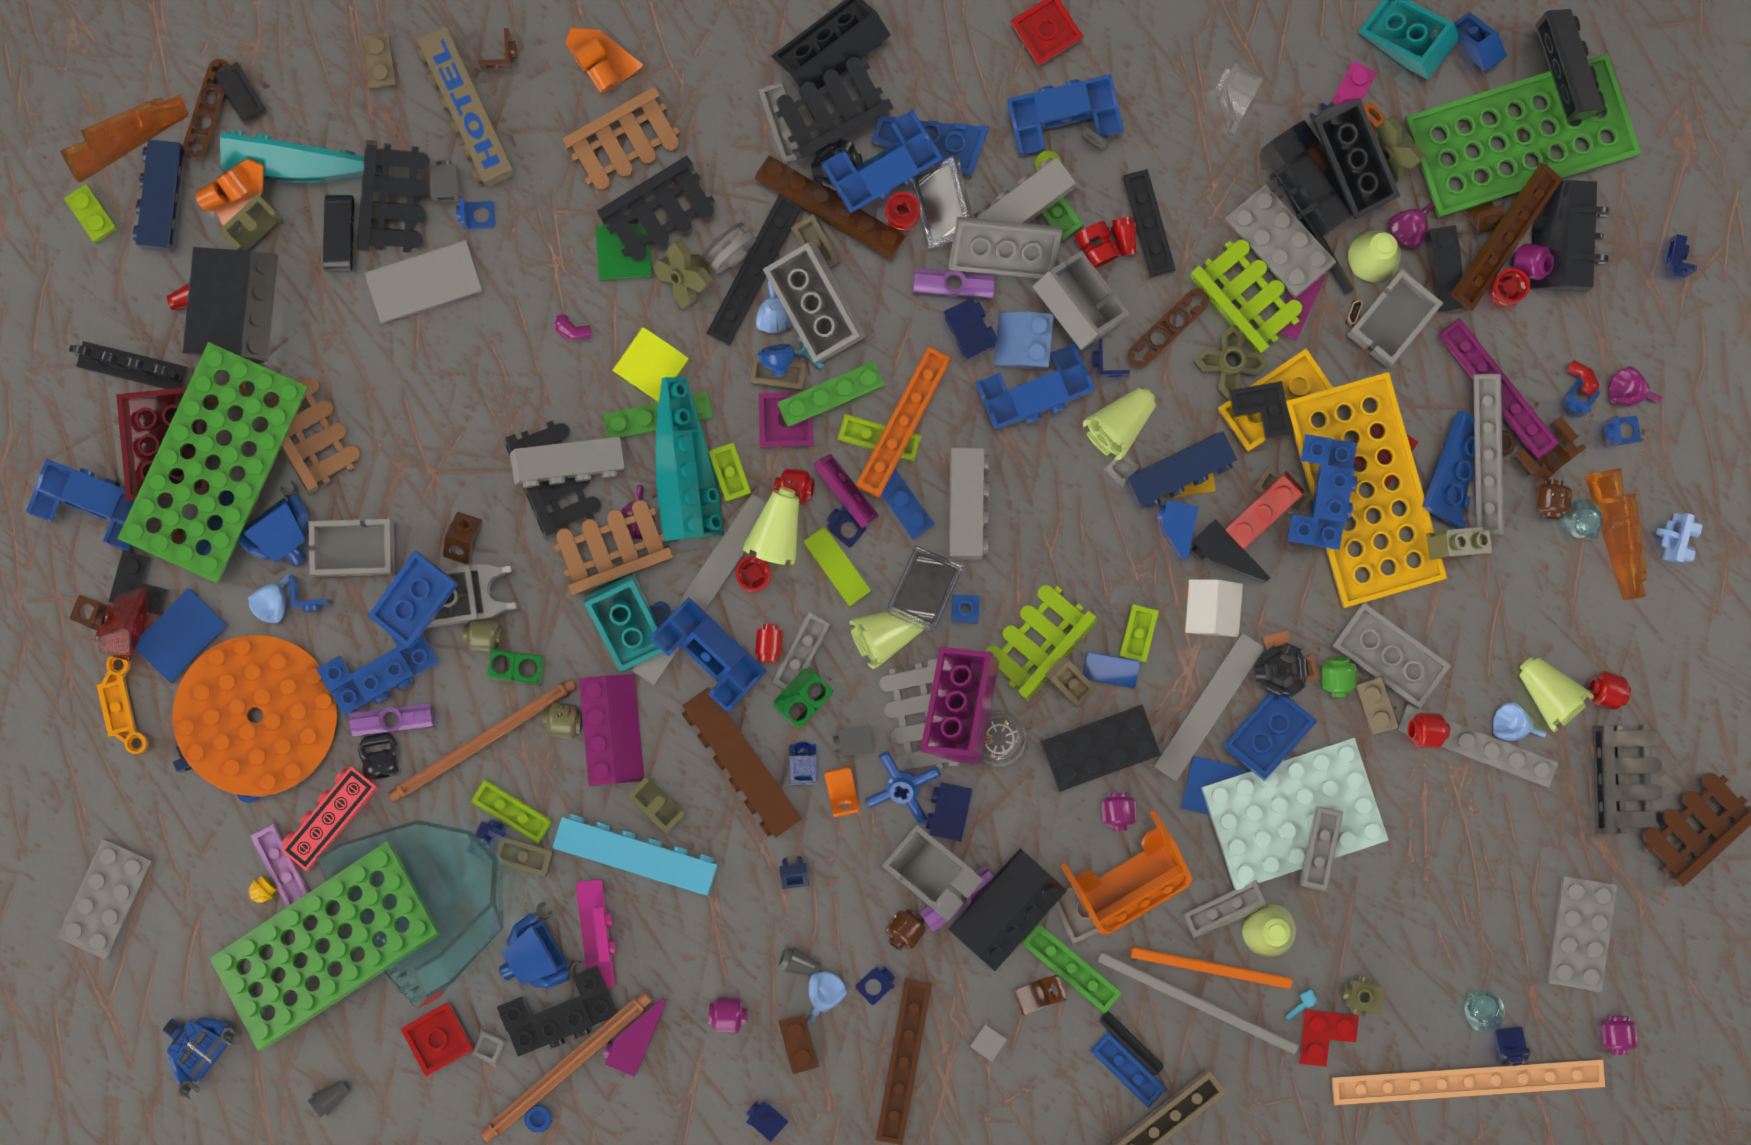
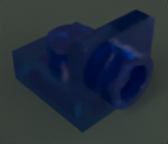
M1679 234L1670 238L1664 269L1672 271L1671 274L1674 276L1687 277L1696 272L1697 265L1683 262L1689 253V245L1686 244L1688 236Z
M798 742L795 745H789L790 785H817L815 744Z
M491 818L488 822L481 821L468 851L479 855L482 850L486 852L493 837L489 836L490 832L506 837L508 832L503 830L504 824Z
M1522 1026L1495 1030L1494 1035L1500 1064L1508 1063L1509 1066L1524 1064L1531 1053L1530 1048L1526 1047Z
M765 1099L761 1104L756 1101L746 1112L749 1116L746 1123L752 1125L770 1142L789 1122Z

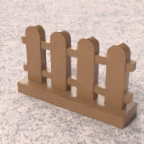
M655 86L562 138L567 149L573 147L575 151L571 155L573 160L579 159L589 177L585 178V181L588 185L593 183L597 189L604 190L609 185V178L606 174L616 169L620 176H629L632 172L630 161L639 156L643 163H652L656 156L653 148L661 143L668 151L677 148L679 141L676 135L680 131L677 127L671 128L662 112L667 108L664 103L658 105L655 100L660 97ZM642 108L644 114L635 118L632 112ZM646 120H649L658 136L650 142L639 125ZM619 121L621 127L612 131L609 125ZM623 133H626L635 151L628 155L625 154L616 138ZM596 134L598 140L589 144L586 138ZM600 146L604 148L612 164L605 168H602L593 150Z
M300 376L295 381L309 387L303 400L306 399L310 407L296 414L281 449L308 495H311L318 491L317 483L323 481L324 485L331 482L329 476L344 468H347L348 471L355 469L353 463L358 461L360 454L356 447L348 446L343 448L339 442L346 436L345 426L340 423L330 426L326 420L333 412L332 404L326 400L316 403L312 396L319 391V382L315 378L303 380ZM271 393L273 397L269 400L265 397V405L269 408H274L279 404L280 399L278 394ZM320 422L324 430L306 439L302 431ZM294 435H296L300 442L295 446L290 439ZM333 445L337 453L319 462L315 454ZM307 458H309L311 463L313 464V466L310 468H307L306 464L304 463V460Z
M637 500L632 506L634 515L624 518L621 511L613 509L607 514V525L598 527L594 519H586L582 523L583 534L573 537L571 530L567 528H562L557 532L556 538L558 543L553 546L555 551L561 550L568 567L563 572L565 577L571 575L573 580L568 582L572 595L673 558L670 546H663L662 544L664 533L659 534L652 515L657 514L654 507L649 509L648 504L644 500ZM637 521L643 541L634 544L627 525ZM609 531L612 532L618 550L608 553L602 534ZM586 540L593 559L583 563L577 543ZM646 547L648 553L638 556L637 550ZM618 557L622 558L623 562L613 565L611 560ZM596 566L598 571L588 575L586 569Z

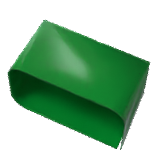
M491 649L487 677L495 681L538 686L544 679L546 660L543 656L537 654ZM498 655H504L510 660V669L504 674L494 672L491 666L492 660ZM524 659H532L537 664V672L530 678L521 676L518 671L519 663Z
M804 668L774 700L773 707L791 725L800 729L834 691L813 669ZM815 682L822 683L825 689L814 701L811 700L807 694L809 686ZM801 702L806 705L807 709L795 721L790 717L789 709L794 703Z

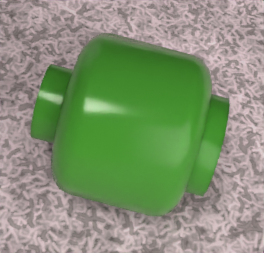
M1342 656L1330 657L1328 662L1323 664L1322 688L1331 692V696L1346 697L1348 692L1356 689L1357 667L1350 661V658Z

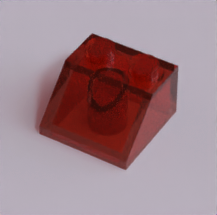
M140 587L118 595L113 606H108L105 613L104 626H99L95 641L99 644L100 654L131 661L149 621L147 588Z

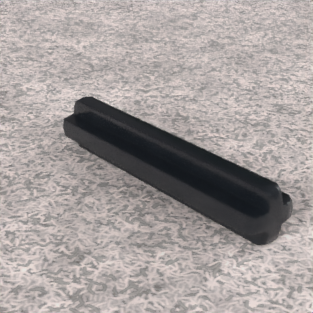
M1109 1011L1099 1018V1022L1153 1075L1160 1073L1164 1068L1163 1063Z

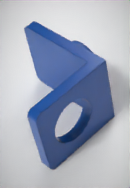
M460 197V205L456 206L457 221H461L465 230L494 228L496 226L495 205L493 201L467 202L464 197ZM483 207L489 211L487 221L477 222L475 220L474 212L478 208Z
M1578 378L1561 401L1566 404L1565 407L1571 413L1583 417L1592 410L1590 407L1600 395V391L1595 390V394L1590 396L1587 402L1583 403L1575 397V391L1584 384L1582 379Z
M1613 416L1606 420L1605 435L1606 439L1610 441V447L1641 441L1637 416L1623 418ZM1622 423H1628L1632 426L1633 434L1630 438H1623L1621 436L1620 425Z
M289 576L291 607H303V612L319 611V606L331 605V600L329 599L299 602L298 579L296 576Z

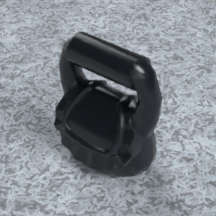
M386 732L365 736L361 739L358 754L362 762V772L366 779H382L398 773V747L393 735ZM390 743L389 749L376 752L371 751L370 753L365 751V747Z

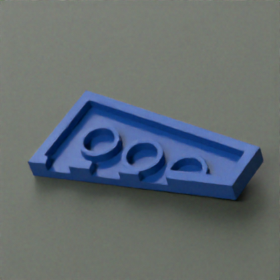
M880 116L871 143L889 148L899 142L889 124L898 117ZM930 120L920 121L942 157V160L938 161L940 163L935 165L943 167L950 164L951 169L953 167L952 171L971 177L989 126L940 123L939 121Z
M1457 411L1422 508L1455 529H1464L1466 527V521L1463 520L1465 508H1469L1470 497L1467 496L1469 481H1473L1475 473L1472 467L1473 457H1475L1474 416L1467 411Z

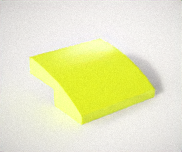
M642 327L612 371L656 402H659L662 378L676 377L689 358Z

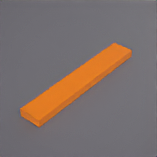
M930 346L927 347L863 469L856 487L880 498L952 357Z
M1133 946L1132 948L1130 947L1129 957L1287 989L1292 987L1293 980L1286 976Z

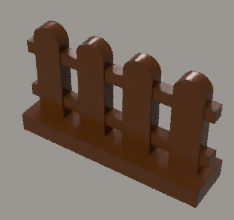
M1714 773L1705 774L1702 777V785L1706 790L1700 796L1694 791L1685 792L1682 796V802L1687 808L1682 813L1674 809H1668L1662 815L1663 822L1667 826L1661 832L1653 827H1648L1643 831L1642 836L1647 843L1644 847L1645 850L1649 853L1653 850L1666 864L1663 867L1666 873L1670 871L1674 873L1669 879L1676 886L1684 887L1751 826V806L1746 807L1744 803L1747 800L1744 796L1737 798L1726 786L1725 783L1728 779L1724 775L1719 778ZM1711 796L1725 810L1719 816L1705 802ZM1691 814L1705 827L1700 834L1686 821ZM1731 816L1733 820L1726 825L1724 822ZM1672 832L1686 846L1680 852L1666 839ZM1712 835L1713 838L1708 843H1706L1704 840L1708 836ZM1692 853L1694 856L1686 861L1685 858Z

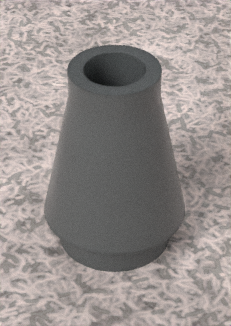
M793 946L792 949L785 947L778 967L783 968L784 972L812 976L814 973H818L821 963Z
M339 1080L337 1083L313 1093V1097L307 1101L321 1118L325 1114L328 1116L350 1092L343 1082Z

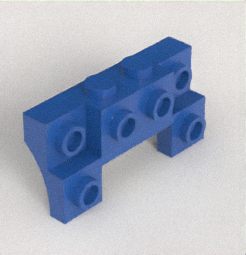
M1111 74L1084 81L1070 80L1065 82L1063 86L1055 88L1054 86H1044L1038 92L1007 99L1020 156L1046 151L1042 130L1094 118L1097 134L1101 137L1124 132Z
M910 110L889 123L899 142L857 167L853 166L844 150L820 163L850 213L876 198L880 200L889 196L892 193L891 189L899 184L905 186L915 179L914 176L942 160L937 147L925 131L914 110Z
M1075 343L1050 352L1055 372L1007 390L1000 372L975 382L995 431L1025 420L1027 424L1042 419V413L1051 411L1052 414L1067 409L1065 404H1068L1070 401L1095 392L1091 377L1083 364Z
M1304 434L1300 461L1320 465H1318L1310 517L1291 514L1287 541L1340 550L1343 525L1346 523V518L1350 519L1353 509V503L1349 502L1350 494L1355 492L1357 485V476H1353L1357 443Z
M46 459L26 513L52 523L60 503L110 522L103 543L129 552L131 545L117 538L134 501H126L125 489L120 487V483L109 478H105L103 481L95 478V474L89 470L80 468L77 471Z
M690 597L649 637L667 656H670L680 646L718 682L708 695L727 713L766 673V670Z
M423 634L412 649H408L391 635L397 647L353 673L350 672L340 655L316 669L344 716L350 715V713L359 710L373 701L375 704L386 700L390 697L388 692L395 688L399 691L413 684L411 679L440 663Z

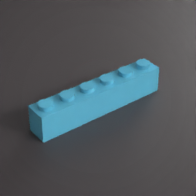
M571 813L569 818H561L553 849L702 895H709L718 864L713 863V857L701 853L698 854L697 858L687 855L688 849L673 845L672 850L661 847L662 841L647 837L646 842L635 839L636 833L623 829L618 834L610 831V825L597 821L592 826L584 823V817Z

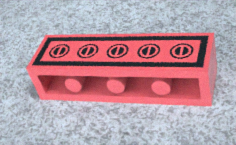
M350 767L348 770L344 768L336 776L334 781L337 784L331 791L326 789L317 800V803H319L317 808L313 812L309 810L299 821L302 826L297 832L291 831L281 843L284 846L281 851L308 873L378 790L374 784L353 767Z

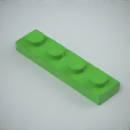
M875 361L779 401L777 405L787 427H790L881 388L885 384Z
M707 391L692 394L699 421L713 419ZM659 402L603 414L607 437L620 436V439L656 431Z
M1039 923L1021 943L1103 1013H1106L1122 994L1121 991Z

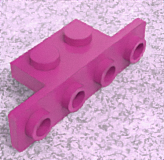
M598 879L577 882L576 893L586 970L598 965L607 987H614L616 982L612 955L616 954L614 938H610L609 928L613 927L611 911H606L603 881Z

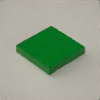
M630 224L638 239L647 235L642 224ZM596 226L599 281L652 277L650 242L643 246L646 250L645 259L641 262H636L630 255L624 257L621 250L625 249L615 232L610 235L607 230L609 226Z

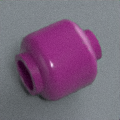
M1528 243L1520 246L1514 253L1512 264L1515 269L1523 271L1529 279L1541 280L1553 270L1554 257L1546 246Z
M1129 792L1107 793L1108 798H1104L1101 802L1103 824L1112 826V831H1127L1128 825H1133L1137 822L1136 799L1129 797Z
M717 997L714 1003H710L708 1024H711L716 1032L737 1033L740 1030L741 1024L746 1025L748 1009L742 1008V1001L739 998Z
M1608 1016V1020L1602 1023L1603 1047L1611 1049L1612 1055H1628V1050L1637 1047V1024L1634 1021H1630V1016Z

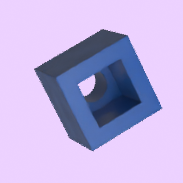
M953 594L951 622L978 624L980 596ZM962 604H969L971 611L963 613L960 609Z

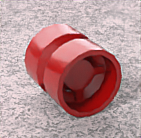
M907 192L895 193L886 203L885 218L887 224L901 233L915 228L920 216L918 200Z
M1105 221L1088 226L1074 235L1079 248L1086 251L1085 256L1095 268L1101 267L1121 255L1115 241H1110L1109 239L1111 232ZM1099 239L1102 240L1103 243L1094 247L1091 246V243Z
M1509 268L1502 271L1489 286L1488 293L1490 299L1495 305L1502 308L1515 306L1527 296L1530 290L1529 278L1519 269Z
M748 556L743 558L736 567V579L745 591L758 593L768 587L771 581V571L766 561L756 558V556Z

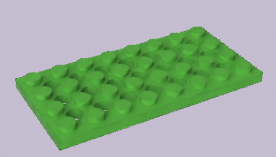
M1608 53L1588 59L1589 65L1593 66L1596 71L1597 81H1595L1597 90L1602 92L1605 100V106H1603L1605 116L1601 119L1591 117L1581 120L1580 124L1575 127L1567 124L1551 71L1406 116L1405 121L1414 144L1425 154V158L1420 162V166L1437 217L1441 218L1520 193L1540 163L1547 164L1564 179L1640 155L1642 152ZM1536 96L1543 97L1547 103L1546 108L1537 109L1533 105V98ZM1511 104L1518 105L1521 108V116H1510L1508 106ZM1483 113H1493L1496 116V123L1494 125L1485 124L1482 118ZM1458 121H1468L1471 124V131L1469 133L1460 132L1457 127ZM1542 122H1552L1555 126V132L1553 134H1545L1541 129ZM1442 128L1446 133V139L1443 141L1435 140L1432 136L1433 129ZM1517 130H1527L1530 135L1529 141L1520 142L1516 137ZM1601 131H1610L1614 137L1613 142L1609 144L1604 143L1600 138ZM1493 137L1502 138L1505 143L1504 149L1495 150L1491 146V139ZM1578 138L1585 139L1588 142V150L1584 152L1579 151L1575 147V140ZM1468 145L1477 146L1480 152L1479 157L1470 158L1466 154V147ZM1552 146H1558L1563 150L1562 159L1551 157L1550 148ZM1441 154H1452L1454 164L1452 166L1443 165L1440 160ZM1527 154H1533L1538 158V165L1536 167L1526 165L1524 159ZM1500 163H1510L1513 167V173L1511 175L1502 174L1499 169ZM1476 170H1483L1487 173L1488 180L1486 183H1478L1475 180L1474 173ZM1451 178L1460 179L1463 183L1462 190L1453 191L1449 187V180Z
M208 342L117 539L215 583H219L309 387ZM219 371H227L229 373L230 380L226 385L220 386L216 383L215 376ZM244 382H252L254 384L255 391L249 397L242 396L240 393V387ZM269 393H276L279 396V404L274 408H269L265 405V397ZM209 395H215L218 398L219 403L214 410H207L204 406V400ZM234 406H239L243 409V417L239 421H232L229 418V410ZM259 417H264L268 421V428L264 432H256L253 427L254 421ZM197 420H204L207 423V430L201 435H197L193 431V424ZM222 431H229L232 435L231 443L226 446H221L217 441L218 434ZM247 442H254L257 446L255 455L251 457H246L242 453V447ZM186 444H192L196 449V454L191 459H184L181 454V450ZM212 455H217L221 460L220 467L216 470H209L206 466L207 458ZM241 466L245 469L246 475L243 480L236 482L231 478V471L234 467ZM174 469H181L184 472V480L179 484H174L170 480V473ZM199 480H206L209 483V491L204 495H198L195 491V484ZM224 491H231L234 495V501L229 506H223L220 503L219 497ZM164 493H169L173 497V504L169 508L164 509L159 505V497ZM189 504H194L198 509L197 516L192 520L186 519L183 514L184 508ZM214 515L220 516L223 520L222 527L217 531L211 530L208 526L209 519ZM152 518H158L162 523V527L157 533H151L147 528V523ZM177 529H183L186 532L187 538L182 544H176L172 540V534ZM202 540H208L211 543L212 548L207 555H200L197 551V545Z
M386 841L212 956L210 960L258 1051H263L441 933L390 842ZM382 872L385 877L384 882L381 886L376 887L373 882L374 876ZM360 887L362 889V896L358 901L354 902L351 898V893L354 888ZM395 895L397 904L393 909L389 910L386 907V900L389 896ZM337 901L340 905V910L337 915L331 916L329 907L333 902ZM372 909L375 918L372 923L366 924L364 922V914ZM315 916L318 924L314 930L310 931L307 928V921L310 917ZM407 918L410 923L409 928L406 932L401 933L398 924L401 919ZM350 924L352 934L349 938L344 939L341 935L342 928ZM289 931H294L295 941L291 945H287L285 943V935ZM384 932L387 936V942L383 947H378L376 938L380 933ZM328 939L330 948L326 953L322 954L319 950L320 942ZM271 945L273 955L270 959L265 960L263 950L266 946ZM362 947L365 951V956L360 962H356L354 952L357 948ZM305 953L308 962L305 967L299 968L297 959L301 954ZM245 960H249L251 969L244 975L241 972V964ZM340 962L342 972L339 976L334 977L331 968L334 963ZM283 968L285 978L282 982L277 983L275 973L278 969ZM317 976L320 980V986L316 991L312 992L309 988V982L313 977ZM261 983L263 993L256 998L253 995V987L255 984ZM295 991L298 996L297 1002L293 1006H289L287 996L290 992ZM269 1006H273L275 1008V1016L272 1020L268 1021L265 1018V1010Z

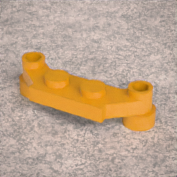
M113 654L106 662L108 671L102 683L96 685L108 737L115 736L123 742L129 753L141 754L148 749L149 741L144 734L137 731L125 681L127 672L131 668V663L126 656ZM120 661H122L124 664L121 670L118 669V663ZM138 739H140L142 742L140 748L136 747V741Z

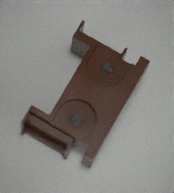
M1563 415L1550 424L1551 428L1556 432L1554 434L1555 438L1559 441L1556 447L1538 460H1536L1532 453L1529 455L1524 448L1510 457L1516 456L1531 473L1528 477L1536 475L1538 480L1534 484L1537 487L1545 483L1563 465L1586 448L1584 444L1578 447L1574 445L1573 441L1580 435H1577L1562 418Z

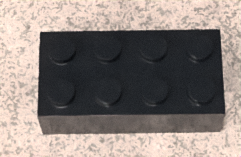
M1143 704L1040 741L1057 792L1161 755Z

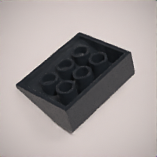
M193 247L182 353L202 356L208 342L254 363L262 364L268 361L278 264L277 254Z

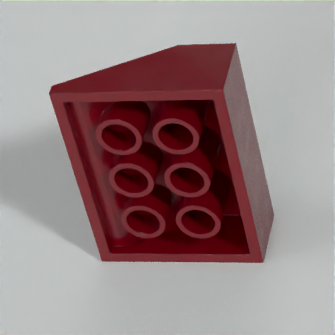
M187 387L116 394L127 502L135 501ZM204 420L194 422L193 431L195 434L201 435L206 432ZM186 444L183 446L181 454L184 459H191L195 456L196 449L194 445ZM208 457L206 460V466L210 470ZM174 469L170 473L172 483L179 484L184 480L183 470ZM199 480L195 484L196 493L198 495L206 494L209 491V483L206 480ZM164 493L159 497V500L173 499L169 493Z

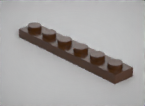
M770 155L756 173L755 179L891 260L906 237L904 234L860 208L850 213L838 195L823 188Z
M1540 163L1451 292L1450 295L1466 309L1473 311L1563 180L1547 164Z
M905 978L877 1129V1141L903 1145L932 983Z

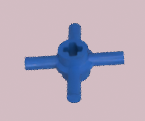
M888 751L881 753L879 758L891 777L888 780L887 789L865 799L867 806L872 808L892 799L899 804L906 803L917 823L924 822L927 817L916 800L919 786L940 777L941 772L939 768L935 766L914 776L909 771H900Z

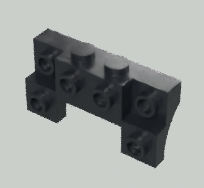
M598 965L572 975L580 996L532 1016L523 996L497 1006L505 1030L509 1033L518 1057L546 1045H549L550 1049L565 1043V1037L573 1034L575 1039L591 1033L590 1027L612 1018L618 1012L615 1001Z

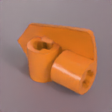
M570 28L565 45L583 71L586 70L601 94L615 88L642 69L643 64L599 29Z
M248 158L217 177L215 181L196 192V200L199 206L207 212L215 209L222 226H224L257 194L261 195L263 193L264 164Z

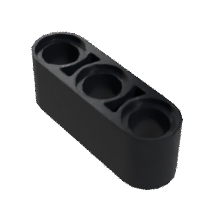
M325 195L323 230L324 271H352L355 212L353 195Z

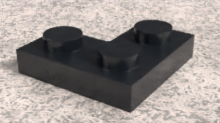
M1282 381L1228 391L1233 418L1260 413L1264 439L1292 434Z
M122 550L108 602L161 616L169 590L144 584L150 557Z

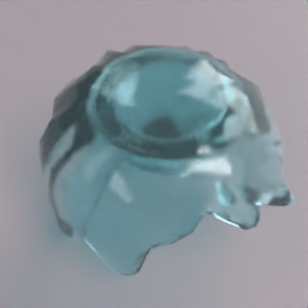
M1576 498L1571 500V510L1563 515L1562 520L1567 531L1574 538L1582 539L1585 537L1590 540L1598 538V534L1603 527L1604 516L1601 508L1594 501L1586 498Z
M1477 990L1468 992L1469 996L1464 1006V1013L1473 1030L1486 1034L1497 1030L1505 1019V1007L1502 1000L1490 991L1481 992Z

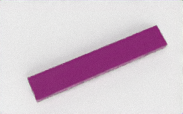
M1460 318L1438 333L1437 336L1473 381L1474 374H1501L1502 417L1536 460L1559 444V441Z

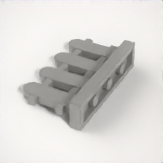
M937 659L927 661L928 667H923V663L915 664V670L897 673L896 668L889 669V675L883 676L879 681L880 688L885 692L893 691L895 701L889 702L885 706V714L890 718L898 717L900 728L891 731L890 739L894 744H904L906 753L898 756L895 764L899 770H909L912 774H918L917 768L935 764L939 769L944 768V762H948L949 767L963 764L922 751L913 752L911 742L923 739L926 722L908 726L906 715L925 712L927 718L931 696L928 692L927 684L932 683L933 686ZM920 686L921 696L902 700L900 689Z

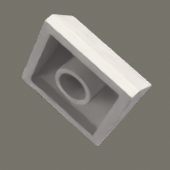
M1189 579L1185 633L1239 637L1243 584L1223 580Z

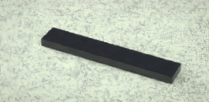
M779 194L756 237L755 243L746 256L706 332L708 336L731 346L767 277L763 269L775 262L792 230L791 227L794 226L803 207Z

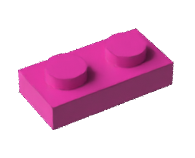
M1353 61L1331 102L1336 105L1345 99L1360 98L1362 101L1377 72Z

